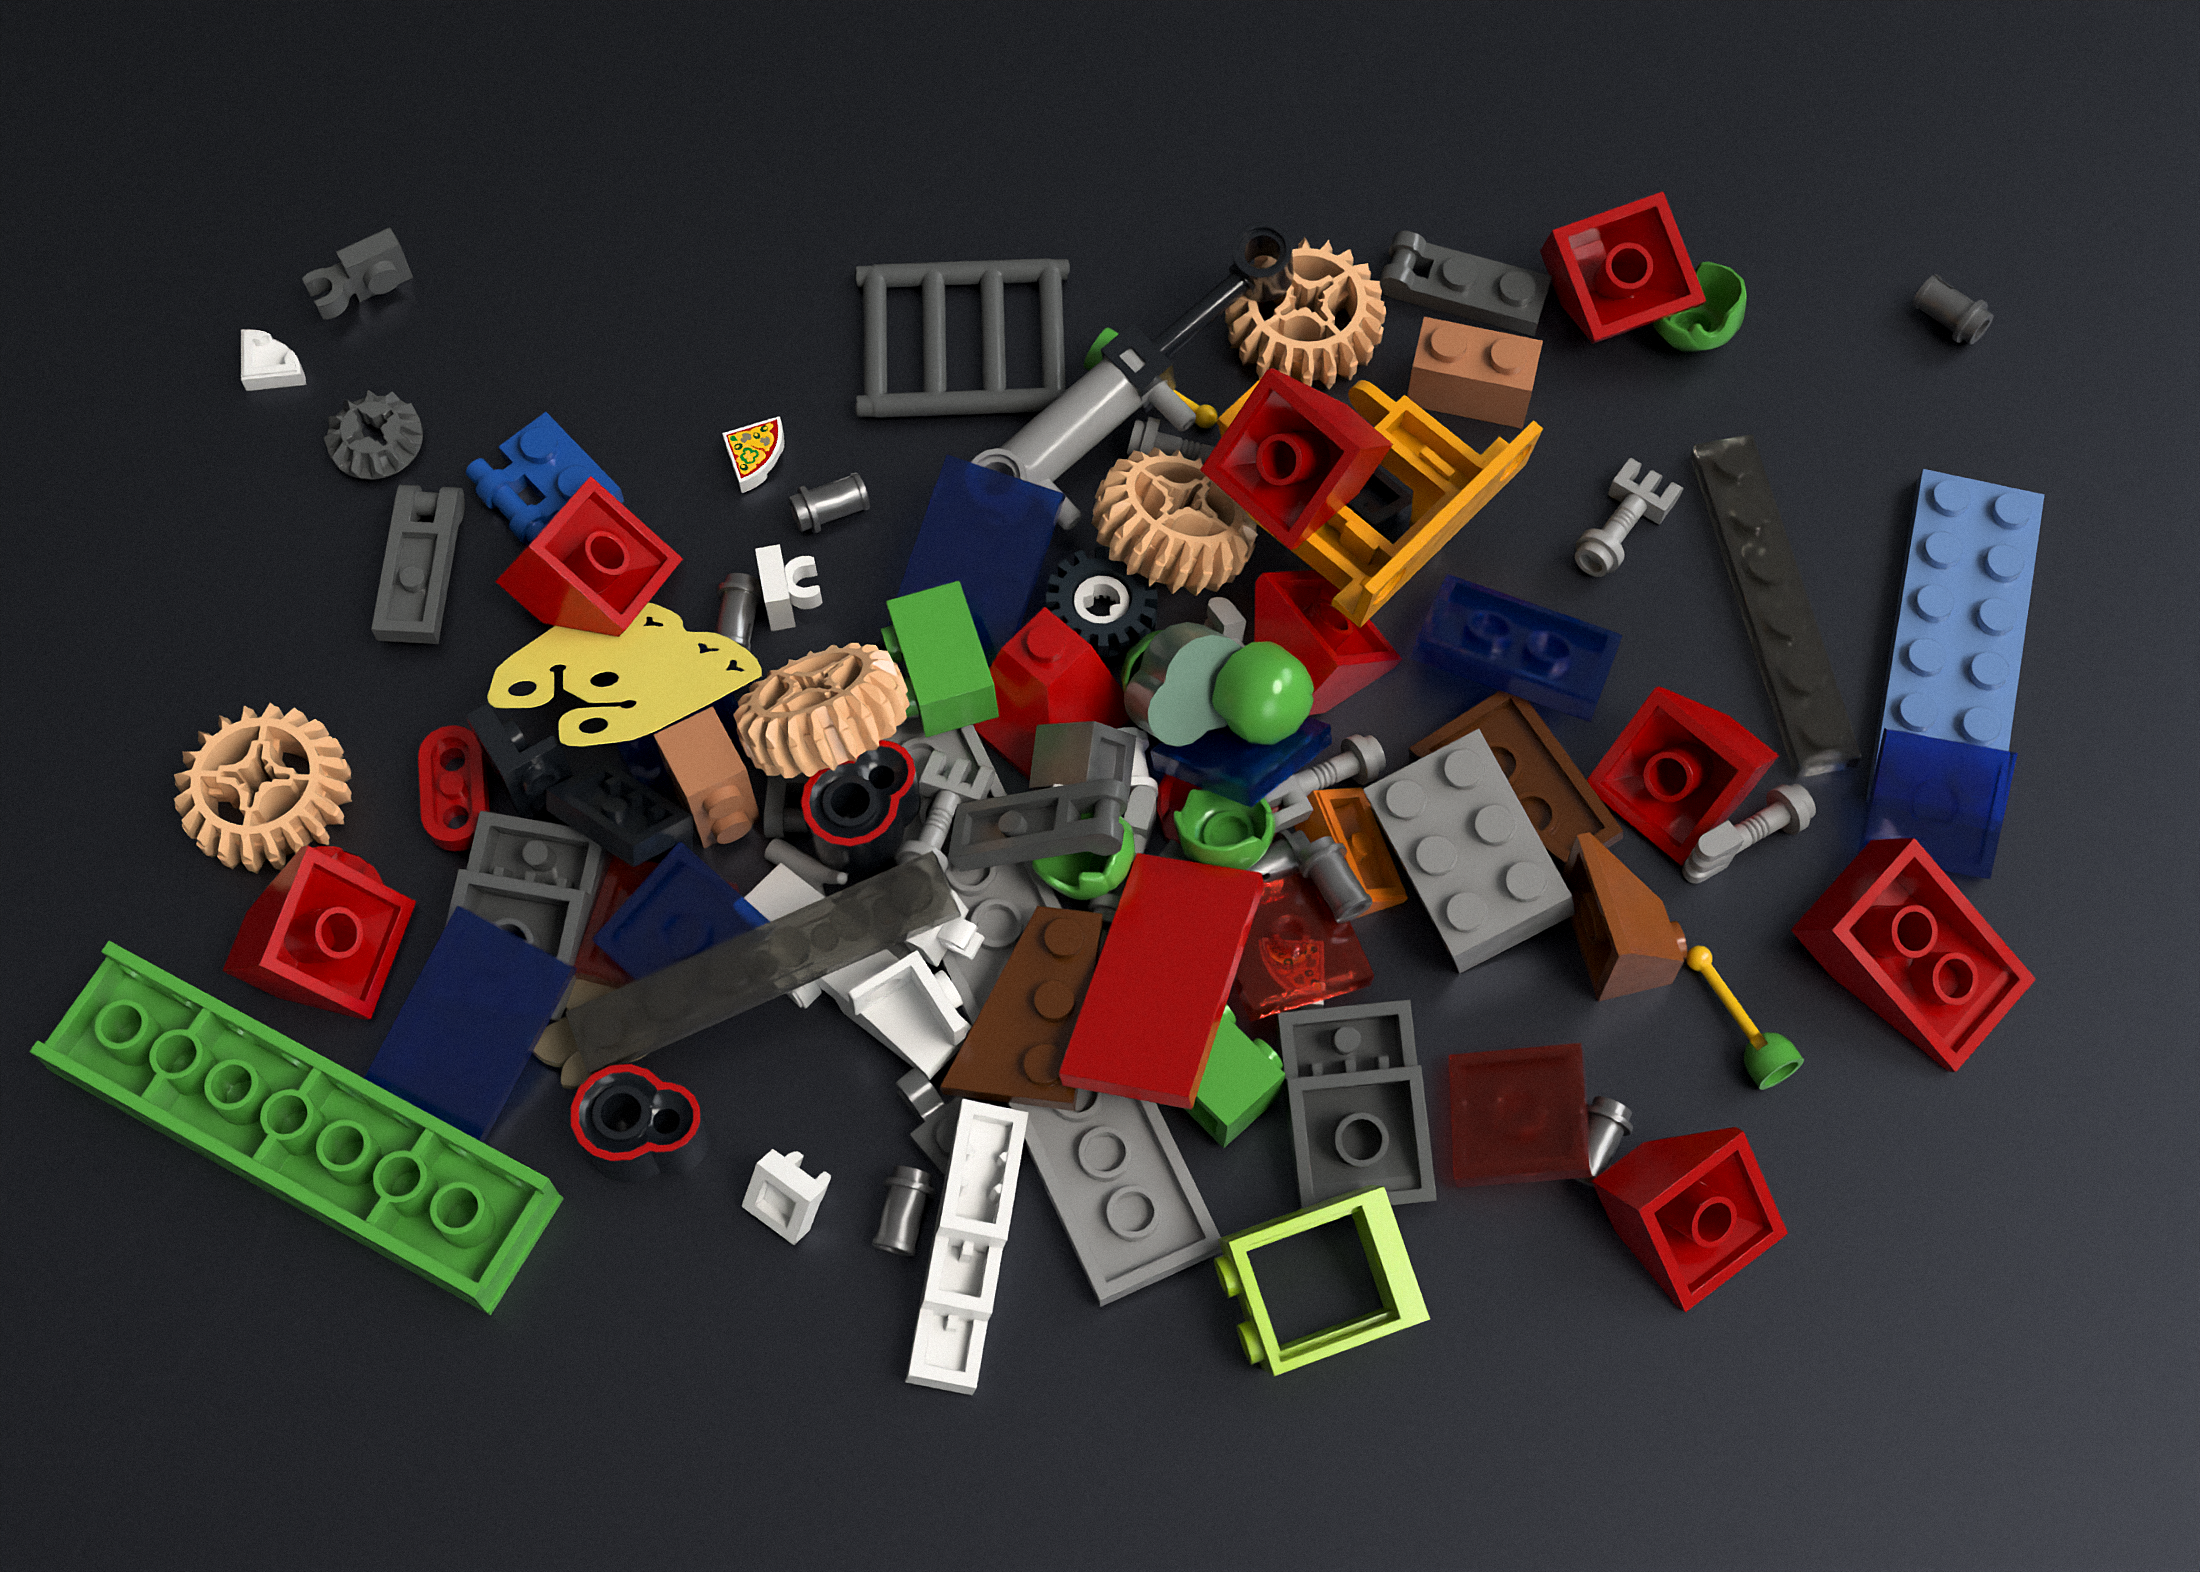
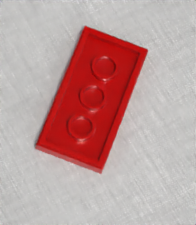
M1141 853L1136 854L1059 1070L1063 1086L1192 1110L1264 889L1262 873Z

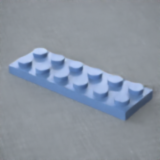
M1927 469L1922 470L1916 483L1865 802L1987 830H1993L1998 823L2044 494Z

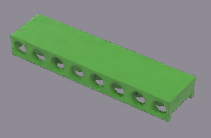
M108 941L101 951L106 956L105 960L45 1044L37 1040L30 1050L49 1071L491 1315L564 1199L559 1195L549 1178Z

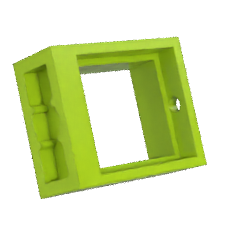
M1367 1185L1218 1239L1223 1255L1214 1258V1264L1226 1296L1230 1298L1237 1295L1245 1318V1322L1236 1325L1243 1351L1250 1364L1260 1362L1262 1370L1273 1376L1430 1319L1384 1186ZM1352 1214L1383 1308L1278 1346L1246 1251Z

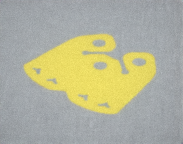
M648 602L619 637L561 626L552 627L511 655L496 669L487 698L489 704L494 708H533L541 706L554 697V672H551L550 669L560 664L566 666V669L563 670V690L588 703L624 702L626 700L636 702L634 707L628 709L621 706L576 708L562 715L558 721L560 743L568 746L583 747L624 742L653 733L762 676V668L758 660L737 642L717 633L686 631L683 627V621L678 614ZM647 617H652L653 622L663 624V626L644 625L647 622ZM703 643L708 649L714 648L718 649V651L700 653L698 644ZM735 660L737 662L736 667L744 671L726 669L729 667L730 661ZM602 672H612L619 677L616 683L606 687H597L590 682L594 675ZM530 681L537 686L533 693L526 696H514L508 692L509 687L517 682ZM602 718L608 722L607 728L598 733L590 734L579 730L580 724L587 719Z

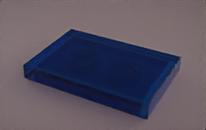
M946 455L896 598L960 581L988 667H990L1001 648L1019 631L1063 506L1065 495L1061 492ZM890 619L888 620L886 627L891 626Z
M1446 574L1415 640L1410 659L1591 722L1623 635Z
M457 905L364 1079L484 1143L573 978L577 967L468 908Z

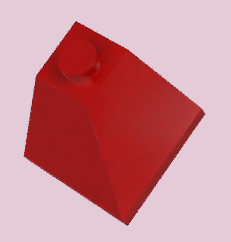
M1664 191L1554 229L1540 249L1548 274L1552 276L1551 282L1560 305L1592 344L1701 306L1706 302Z
M1271 368L1266 370L1200 471L1289 550H1294L1359 494L1393 446V443L1347 404Z
M590 476L495 582L544 624L619 637L683 558Z
M1316 570L1262 573L1255 581V642L1271 641L1276 643L1301 661L1306 667L1315 688L1312 694L1314 702L1309 715L1326 713L1395 668L1401 662V656L1370 619L1359 628L1331 604L1333 598L1341 590Z
M1044 607L1001 648L989 668L995 685L999 717L973 724L984 743L1030 781L1037 725L1096 721L1118 729L1127 727L1132 721L1125 711L1124 691L1092 645Z
M1658 686L1654 688L1587 778V782L1605 804L1682 866L1689 858L1699 838L1727 820L1742 804L1779 755L1731 716Z
M308 845L303 846L246 912L222 971L277 998L362 1020H369L372 1018L416 901Z
M1737 1127L1643 1142L1592 1180L1615 1232L1674 1304L1684 1312H1687L1788 1234L1744 1131Z

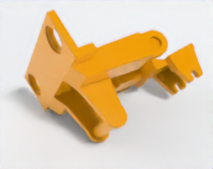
M1260 380L1217 419L1216 424L1219 426L1221 437ZM1359 380L1348 391V397L1355 410L1393 443V446L1385 455L1380 465L1413 490L1412 513L1409 520L1410 529L1392 544L1345 505L1298 548L1291 551L1341 590L1333 598L1331 604L1360 628L1526 465L1543 430L1541 426L1533 420L1510 444L1499 437L1479 455L1407 396L1403 395L1395 402L1371 382ZM1245 511V513H1246L1255 523H1257L1260 527H1262V528H1263L1265 531H1267L1270 535H1272L1274 538H1276V537H1275L1273 534H1271L1265 527H1263L1256 519H1254L1247 511Z

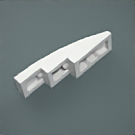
M782 863L774 868L735 906L742 920L761 935L770 929L794 953L816 984L836 1000L845 1015L913 1068L917 1067L929 1080L961 1049L965 1040L955 1047L953 1046L913 982H910L858 1015L854 1014L850 1008L848 992L898 962L899 959L831 901ZM961 1017L966 1025L967 1038L972 1026Z
M962 1099L918 1309L905 1379L907 1383L973 1395L976 1390L987 1323L993 1310L1002 1251L1008 1238L1029 1112Z

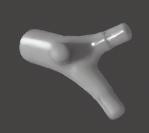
M779 837L774 838L765 851L764 857L766 860L776 866L782 863L824 897L826 896L823 883L843 885L847 882V875L849 873L836 871L821 860L808 855Z

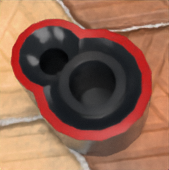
M885 740L879 741L877 750L865 751L857 756L856 762L846 761L839 764L834 771L830 768L819 770L806 782L801 799L804 820L812 849L824 864L836 871L850 874L875 871L892 860L903 841L905 828L911 824L918 814L921 802L913 758L904 747L895 742Z
M632 1064L610 1065L593 1073L578 1088L571 1105V1127L591 1165L605 1177L622 1183L642 1182L660 1173H684L695 1168L705 1158L710 1146V1129L695 1096L685 1087L671 1082H662L648 1069Z

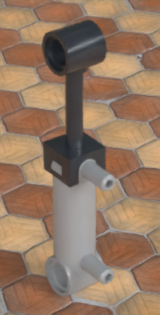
M1265 221L1251 223L1241 229L1234 238L1232 245L1233 264L1229 267L1230 275L1152 342L1132 322L1101 349L1103 359L1001 447L985 450L978 454L968 466L966 484L974 507L980 517L989 524L997 526L1013 525L1027 515L1035 498L1064 530L1072 529L1081 520L1082 513L1053 482L1140 408L1146 414L1155 406L1178 431H1185L1190 428L1196 420V414L1173 391L1177 385L1173 363L1169 358L1241 296L1245 295L1254 301L1267 302L1274 301L1287 292L1293 281L1294 268L1291 239L1286 231L1274 223ZM1258 256H1270L1277 260L1274 265L1263 269L1255 268L1249 264ZM1008 479L1014 482L1011 490L1002 496L995 497L986 494V489L996 480Z

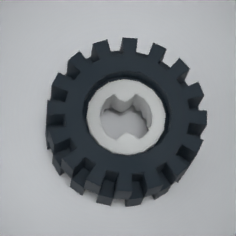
M1106 546L1095 547V558L1092 559L1087 558L1084 549L1075 552L1073 566L1064 559L1058 565V576L1051 574L1048 581V592H1046V608L1091 644L1099 657H1107L1109 668L1119 666L1120 654L1124 653L1126 655L1128 650L1140 639L1156 630L1158 594L1157 590H1155V583L1149 587L1148 578L1141 574L1127 575V564L1123 561H1112L1106 558ZM1100 595H1103V598L1109 596L1111 601H1116V604L1110 606L1108 616H1095L1086 609L1093 606L1094 597L1098 599Z

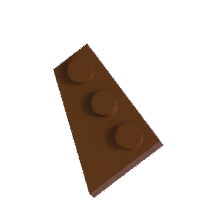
M1515 682L1510 683L1408 748L1409 757L1417 761L1480 729L1552 861L1563 869L1577 835L1590 832L1606 848L1623 839V829Z
M1037 906L940 1086L944 1095L1075 1111L1078 1088L1063 1086L1059 1070L1098 963L1104 926L1103 913Z

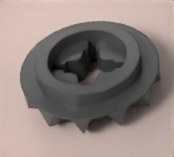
M367 390L365 398L355 402L344 399L343 409L337 416H328L329 430L327 436L323 437L332 461L344 473L360 479H380L401 471L412 462L422 444L423 428L411 403L406 404L401 401L393 391L387 396H377ZM371 423L375 428L381 427L386 445L382 446L378 440L374 441L369 436L364 437L362 424Z

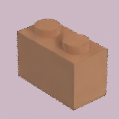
M1424 317L1412 366L1407 397L1423 409L1523 429L1543 341Z
M713 706L654 734L671 787L682 808L693 815V829L703 848L717 842L727 844L736 841L747 834L753 824L761 821L747 769Z

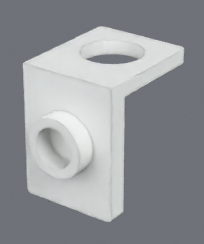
M918 950L848 992L850 1008L855 1015H858L895 991L913 982L953 1046L955 1047L966 1040V1025L955 1009L963 1004L957 989L943 970L933 975Z

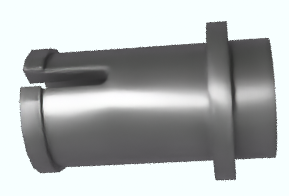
M1937 274L1935 276L1932 275L1925 281L1912 302L1913 307L1922 310L1953 332L1952 339L1956 342L1965 340L1970 344H1974L1986 332L1994 317L1992 313L1987 311L1988 304L1984 300H1979L1975 303L1943 281Z
M857 472L811 490H807L805 486L798 487V494L788 497L792 516L800 532L811 529L813 533L821 531V524L861 510L870 509L866 488Z
M730 573L726 575L725 582L717 587L716 595L721 600L714 633L728 637L750 652V640L757 607L764 605L761 581L748 574Z
M1288 830L1280 832V840L1270 844L1266 854L1256 864L1247 869L1248 871L1262 873L1264 881L1263 890L1296 874L1304 878L1299 871L1302 863L1298 855L1310 842L1302 830L1292 834Z
M1325 836L1312 842L1299 853L1298 858L1302 863L1299 871L1304 878H1312L1332 910L1337 923H1345L1365 912L1372 905L1373 900L1365 892L1344 857L1347 849L1343 843H1335L1331 836Z
M1602 1096L1594 1097L1591 1105L1583 1106L1581 1117L1585 1121L1569 1159L1563 1166L1565 1173L1581 1183L1594 1187L1592 1180L1610 1167L1622 1136L1630 1135L1633 1130V1125L1629 1122L1632 1114L1631 1110L1618 1101Z
M894 1166L892 1176L884 1178L883 1186L888 1191L876 1236L872 1241V1245L875 1248L897 1255L914 1256L916 1251L915 1244L927 1199H934L936 1190L931 1187L933 1179L931 1174L911 1167Z

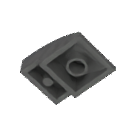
M480 811L467 869H458L429 997L560 1021L590 942L613 854L571 826Z
M1410 1000L1275 1014L1274 1023L1278 1056L1283 1064L1281 1070L1285 1073L1282 1090L1300 1209L1367 1185L1384 1186L1390 1205L1437 1201L1422 1067L1417 1063Z

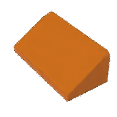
M1363 788L1313 790L1307 796V799L1314 810L1308 820L1294 825L1296 831L1302 830L1310 844L1325 836H1331L1335 843H1343L1347 849L1344 857L1365 892L1373 900L1372 905L1356 918L1404 903L1408 899ZM1322 896L1331 920L1336 923L1337 921L1332 910Z

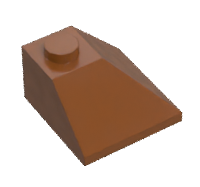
M1590 832L1577 835L1561 877L1573 898L1575 915L1569 918L1598 1002L1672 984L1684 959L1687 957L1686 939L1680 924L1677 921L1670 922L1663 901Z

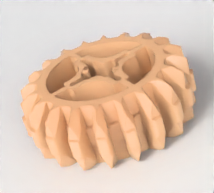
M1304 237L1299 243L1298 249H1292L1293 281L1287 292L1274 300L1276 308L1274 309L1273 317L1264 321L1259 310L1266 302L1254 301L1243 295L1225 310V323H1227V328H1229L1228 339L1231 343V348L1240 349L1239 358L1243 366L1257 363L1256 373L1259 379L1262 378L1267 369L1274 368L1310 387L1313 380H1320L1330 390L1332 385L1335 384L1336 374L1351 381L1353 375L1356 374L1357 365H1368V362L1372 359L1374 348H1377L1382 340L1383 327L1381 324L1385 321L1386 307L1384 306V301L1381 300L1382 290L1380 281L1370 280L1371 272L1369 271L1368 263L1353 266L1354 257L1350 249L1337 256L1332 254L1329 240L1319 250L1310 248L1308 241ZM1258 256L1254 259V265H1250L1260 269L1269 268L1277 260L1270 256ZM1345 308L1351 318V322L1342 331H1339L1334 325L1336 314Z
M1155 447L1148 455L1139 451H1133L1128 459L1117 460L1114 467L1109 470L1106 479L1101 480L1095 495L1097 500L1093 508L1094 516L1091 522L1098 529L1096 542L1110 547L1109 560L1123 561L1127 564V575L1139 573L1148 578L1149 587L1155 582L1162 583L1168 587L1172 594L1180 587H1185L1195 596L1204 587L1210 591L1217 592L1222 584L1226 582L1232 583L1236 575L1241 573L1255 548L1254 541L1257 537V523L1245 513L1239 504L1200 471L1203 466L1201 457L1195 461L1186 459L1178 449L1171 456H1166L1160 449Z
M849 643L843 648L831 645L825 651L817 653L809 651L807 656L798 660L789 659L788 664L778 670H769L765 680L754 682L749 687L750 693L744 694L738 701L739 708L733 715L737 723L736 731L746 756L751 758L756 769H763L767 776L782 774L784 778H794L798 774L804 773L807 777H812L819 770L830 768L834 771L839 764L846 761L856 762L857 756L865 751L877 750L879 741L891 738L896 733V726L901 725L907 718L905 710L910 706L906 694L908 689L898 665L892 661L888 651L879 650L876 645L866 644L861 647L859 643Z
M269 703L263 715L257 717L253 709L244 706L241 721L233 724L228 718L219 715L218 724L221 730L212 736L209 733L198 731V741L203 747L200 751H182L183 762L189 770L174 775L175 785L181 794L173 798L176 810L184 817L181 820L183 822L182 827L191 839L197 840V846L206 856L212 858L217 855L221 863L232 870L242 861L248 871L258 874L265 860L268 859L275 869L282 871L286 864V856L292 853L296 854L301 847L307 846L313 840L320 844L329 845L330 836L324 828L326 825H344V814L338 806L352 802V792L345 783L351 779V769L346 760L342 759L344 751L338 740L329 736L324 724L316 719L308 722L304 713L298 711L295 707L284 716L279 707ZM283 752L306 759L310 764V774H297L294 768H287L282 761ZM218 802H230L234 808H239L244 815L243 825L233 824L221 819L218 813Z

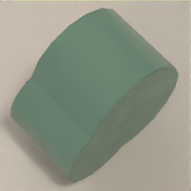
M1185 622L1167 627L1150 642L1144 651L1140 670L1134 674L1127 684L1124 704L1125 711L1130 720L1163 743L1178 747L1192 744L1202 737L1207 730L1225 727L1228 725L1226 720L1213 707V692L1217 675L1231 655L1243 647L1229 637L1205 625Z

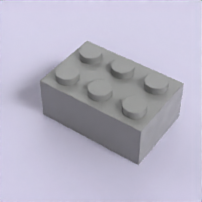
M1480 729L1463 736L1363 789L1377 821L1459 974L1575 915L1573 898Z

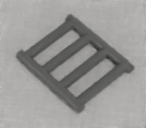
M1043 258L856 266L854 277L857 287H863V395L857 396L855 403L856 416L883 418L1042 412L1069 389L1066 388L1062 300V280H1068L1067 275L1070 272L1069 261L1067 259ZM1038 282L1042 388L1006 389L1003 284ZM980 284L983 390L947 391L945 286ZM922 286L923 392L887 393L886 288Z

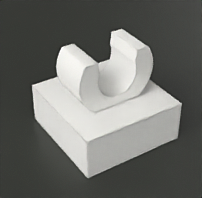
M780 544L755 549L771 631L796 627L792 604L801 609H812L823 603L819 585L806 588L796 585L802 578L817 576L814 557L799 556L784 566Z
M933 880L900 937L912 953L918 950L923 960L935 967H938L947 949L966 959L973 960L985 939L983 935L976 932L978 929L976 925L965 920L969 910L957 893Z
M772 1149L756 1163L742 1207L795 1245L810 1231L820 1202L823 1200L831 1175L824 1171L818 1178L814 1179L799 1168L803 1159L801 1153L796 1151L783 1157Z

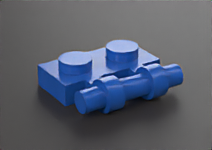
M547 412L498 446L503 460L508 464L506 468L494 470L483 458L474 460L466 469V475L476 485V495L489 508H498L510 521L509 530L523 544H528L590 476L620 503L624 501L621 489ZM529 486L542 501L537 505H527L518 496V493Z

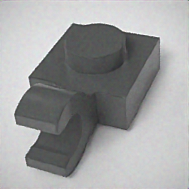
M389 227L337 251L339 263L328 268L313 270L306 274L302 280L310 297L318 295L323 291H331L327 296L314 301L322 319H331L345 311L349 304V299L354 293L359 302L374 295L387 293L398 284L413 278L402 248Z
M915 1067L895 1083L899 1089L897 1095L922 1123V1125L910 1133V1141L940 1177L945 1180L962 1099L967 1100V1098L957 1096L946 1105L927 1077Z

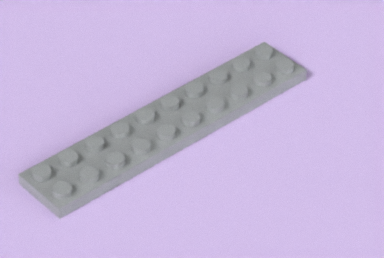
M919 715L906 718L901 725L896 726V733L891 738L882 739L895 742L908 751L914 761L918 787L919 780L933 750L947 753L946 767L942 773V776L949 777L958 757L971 761V769L966 783L973 785L982 765L994 768L973 724L926 738ZM996 772L986 799L1007 795ZM920 794L919 812L911 824L905 828L902 842L908 840L917 841L935 800L934 798ZM954 818L940 850L947 857L948 866L943 877L935 880V882L957 893L969 910L965 920L978 927L976 932L983 935L985 939L973 960L966 959L947 949L940 962L945 973L957 989L963 1002L961 1007L969 1024L973 1027L1037 906L1062 908L1053 889L1032 868V860L960 872L948 859ZM895 854L894 857H893V860H894V862H895V864H896V867H898V864H897L896 859H895V857H896V854ZM903 880L915 908H917L928 888L917 887ZM1079 1088L1075 1111L1006 1102L1007 1107L1010 1109L1029 1112L1024 1137L1025 1146L1100 1307L1222 1252L1218 1241L1221 1236L1156 1103Z

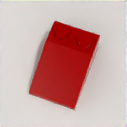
M1915 838L1871 840L1791 929L1792 933L1832 978L1948 1072L1958 1071L2036 980Z

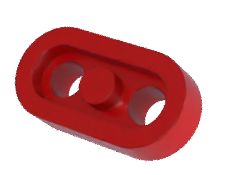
M444 726L431 732L423 740L418 752L421 821L430 839L438 847L448 851H463L472 848L480 811L490 812L487 762L472 731L461 726ZM456 758L465 759L463 766L458 770H445L451 760ZM464 815L468 817L464 826L457 829L448 827L450 821L456 816Z

